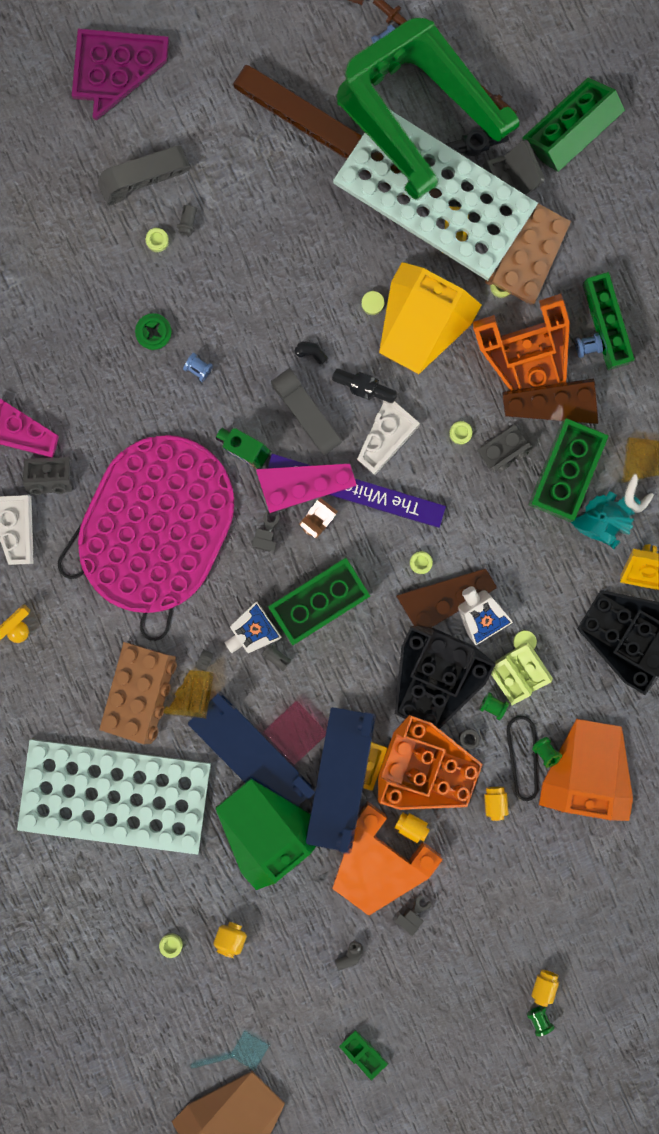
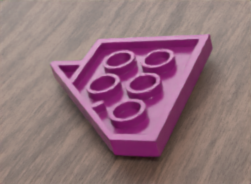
M78 28L72 98L94 101L92 117L94 120H98L167 63L169 37Z

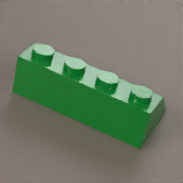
M587 78L526 133L522 140L529 142L533 152L545 165L559 172L592 140L598 137L604 129L614 122L625 109L615 89Z

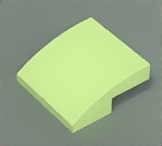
M529 642L524 643L495 661V667L491 673L511 705L531 696L533 691L551 683L553 680Z

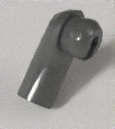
M351 942L346 956L335 959L338 971L359 963L363 953V947L359 942Z

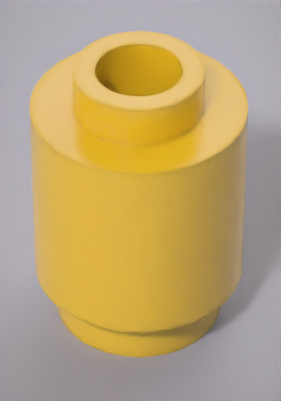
M502 786L487 787L484 794L486 816L490 817L491 821L504 820V816L509 815L507 792L504 791Z
M402 812L394 827L399 830V834L416 843L419 840L424 842L430 831L427 828V822L411 813L406 814Z
M541 970L540 974H537L531 994L536 1004L547 1007L548 1004L554 1003L559 986V975L548 970Z

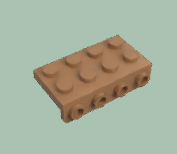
M538 203L488 281L485 280V283L495 285L530 305L535 304L571 221Z
M123 642L99 730L141 744H152L158 735L157 726L159 719L164 714L165 707L163 704L165 697L170 692L171 685L169 683L171 675L174 674L177 667L176 656Z

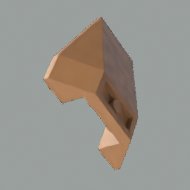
M251 1071L189 1103L172 1120V1123L178 1134H271L285 1103Z

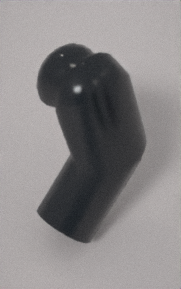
M302 341L294 349L295 354L300 358L305 355H312L319 365H322L329 359L316 343Z

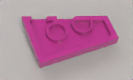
M0 399V445L53 458L59 436Z

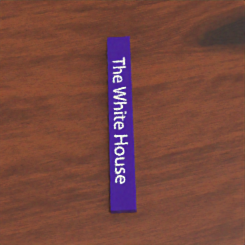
M272 454L267 469L311 465ZM355 479L357 486L330 494V496L436 528H440L446 506L358 479Z

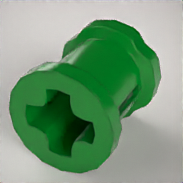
M488 692L479 710L482 712L485 710L493 714L500 721L509 703L492 697V694Z
M548 737L537 741L532 748L533 752L538 753L543 759V764L546 768L556 765L562 758V754L555 751Z
M537 1006L526 1013L536 1029L535 1035L537 1037L544 1036L555 1029L545 1013L546 1008L544 1006Z

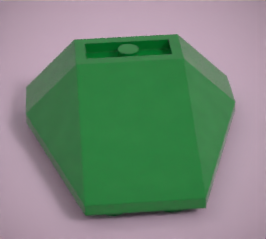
M251 778L215 807L241 874L255 890L278 882L316 848V846L306 844L311 814Z

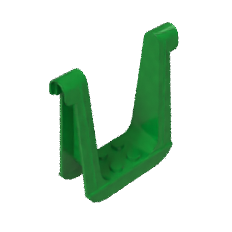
M413 18L406 21L355 55L348 62L345 71L346 80L339 86L336 95L337 104L347 112L410 180L404 186V190L415 200H418L438 185V179L373 88L372 84L374 86L378 85L384 79V75L387 73L394 74L404 63L417 65L495 141L502 140L519 127V119L510 107H504L499 110L435 27L434 22L425 18Z

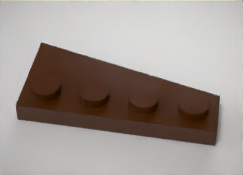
M594 379L502 392L505 416L557 421H563L567 418L574 422L599 424Z
M482 569L399 594L396 597L413 626L432 628L459 611L458 606L466 601L462 595L466 588L473 586L477 593L483 590L490 593L497 589V586L488 571Z

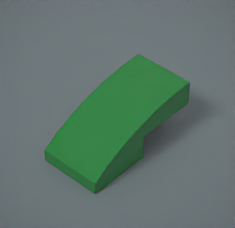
M356 1030L339 1046L353 1064L356 1063L371 1081L389 1064Z

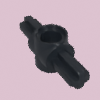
M474 129L469 134L462 135L461 140L445 143V145L459 154L465 153L466 156H478L482 152L488 151L489 146L507 142L509 135L500 141H495L484 130ZM477 139L481 146H473L470 140Z
M339 368L333 373L332 380L350 387V392L356 396L367 400H372L375 397L388 403H393L397 397V391L380 385L378 378L362 372H357L354 375Z

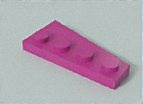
M350 464L256 469L269 513L357 486Z

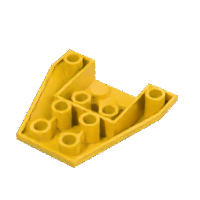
M402 262L391 281L379 354L419 375L471 326L482 305L464 289L427 269Z

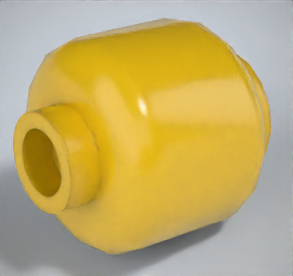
M229 921L228 925H221L218 928L214 940V947L217 948V953L234 958V955H239L242 952L247 935L241 930V925Z

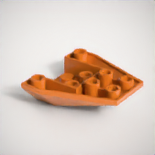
M409 715L394 731L378 774V803L399 810L468 807L483 764L431 722Z
M576 719L559 750L562 754L561 760L556 765L550 767L542 782L539 805L571 814L606 820L629 821L633 794L622 727Z

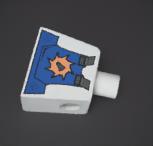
M472 586L462 592L466 601L460 604L458 609L467 635L475 645L513 623L486 590L477 593Z
M257 601L230 626L235 635L224 643L231 653L242 646L247 653H250L279 640L282 636Z

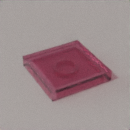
M297 700L263 731L294 765L326 736V731Z

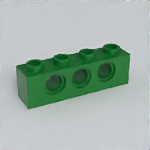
M607 272L589 277L582 283L596 333L600 335L602 340V354L607 371L629 365L635 359L610 274Z

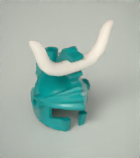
M634 474L626 489L625 497L615 502L617 495L611 491L608 492L607 496H596L585 507V514L576 517L575 521L571 523L585 536L601 541L615 549L620 543L615 537L616 534L620 532L630 535V529L633 528L632 522L634 521V519L630 518V515L640 513L646 509L654 494L649 493L640 501L634 494L638 482V477Z

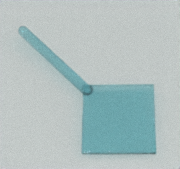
M244 1030L231 1054L193 1063L190 1065V1068L193 1069L234 1058L255 1071L269 1044Z

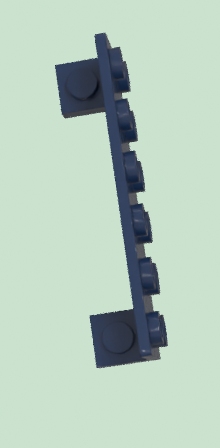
M221 692L188 722V725L244 782L251 778L297 806L315 793V788Z
M335 707L330 709L306 844L338 850L346 854L352 852L374 731L375 714Z

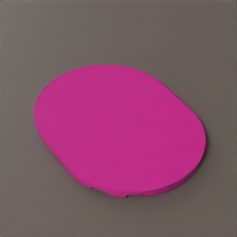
M171 435L148 437L137 441L113 459L105 471L85 513L78 537L80 563L84 574L90 584L104 599L125 610L154 613L176 607L197 592L205 582L228 534L234 515L233 488L229 476L220 461L208 449L195 441Z

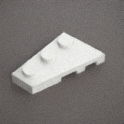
M383 401L382 407L375 418L373 427L365 440L357 460L373 475H376L418 429L420 423L395 401L393 403Z
M30 495L0 497V542L8 565L34 564L32 503Z

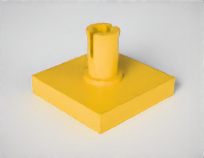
M651 544L644 545L642 550H632L620 575L621 583L659 590V554L655 545L652 546V551H650Z

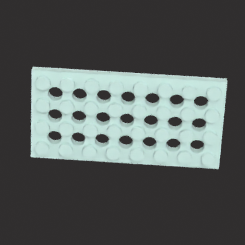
M391 111L423 158L430 157L434 160L435 164L430 168L438 179V185L435 188L439 189L442 195L439 198H433L428 192L418 200L411 198L404 190V186L410 180L402 172L395 174L391 171L390 167L394 163L366 133H364L334 178L333 183L488 281L538 203ZM381 152L384 158L381 161H374L371 158V154ZM446 169L451 170L454 177L452 179H445L442 177L441 172ZM362 170H367L372 176L368 180H362L358 174ZM386 182L390 185L391 189L388 192H381L378 189V185ZM463 182H470L473 185V190L466 192L462 190L461 184ZM489 194L493 201L490 204H485L480 200V196ZM407 195L410 198V202L402 205L397 200L398 196ZM456 200L461 204V208L459 210H452L448 203ZM508 206L511 208L512 214L510 216H503L500 213V208ZM419 207H426L430 214L426 217H421L417 214V209ZM475 212L479 214L480 221L473 223L468 219V215ZM439 219H445L449 223V227L440 229L437 227L436 222ZM489 225H496L499 227L500 233L491 235L487 227ZM459 231H464L467 233L468 239L461 242L457 240L455 234ZM479 243L485 244L488 251L484 254H479L475 250V246Z
M30 739L17 831L198 855L211 763ZM46 759L55 761L56 767L54 771L45 769L44 761ZM68 762H75L78 765V772L76 774H70L67 771L66 766ZM91 765L100 767L101 774L99 777L90 775L89 767ZM114 768H120L123 771L124 776L121 780H115L112 777L111 772ZM136 771H143L146 774V781L144 783H138L134 780V773ZM157 775H167L169 778L168 785L160 786L156 781ZM188 777L191 780V787L189 789H182L179 786L180 778ZM44 781L52 784L53 790L49 794L41 790V784ZM67 784L75 788V794L72 797L66 796L63 792V788ZM87 788H95L98 792V797L94 800L87 798ZM112 790L118 791L121 796L120 801L117 803L111 802L108 798V794ZM135 793L143 797V803L139 806L131 802V796ZM160 796L165 799L166 805L164 808L158 809L154 806L153 800L155 797ZM178 800H185L188 803V810L184 812L177 810L176 802ZM40 804H45L49 807L50 812L48 816H41L38 813V806ZM61 808H70L72 817L70 819L62 818L60 815ZM85 810H91L94 813L95 819L93 822H86L83 819V812ZM106 814H115L117 816V823L115 825L107 824L105 821ZM136 816L140 820V826L138 828H131L128 825L129 817ZM154 819L160 820L163 824L162 830H152L150 822ZM174 823H183L185 832L183 834H176L173 831Z

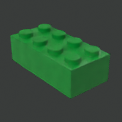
M567 418L564 419L560 424L528 506L568 522L575 521L609 435Z
M344 558L271 604L268 608L293 646L371 596L348 559Z

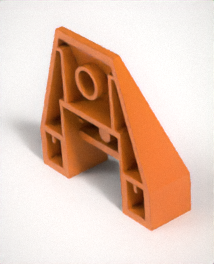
M561 294L539 300L545 322L501 336L495 315L473 322V329L481 352L510 391L566 382L569 318Z
M368 801L358 813L352 852L350 854L343 853L332 889L367 915H371L429 879L443 859L441 854L422 841L411 858L407 860L378 839L375 834L387 817L385 813Z

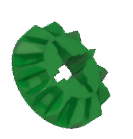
M155 313L143 316L135 327V336L139 344L152 351L162 349L169 343L172 335L168 320L162 315ZM146 326L152 329L158 326L157 331L161 338L153 336L149 339L150 333Z

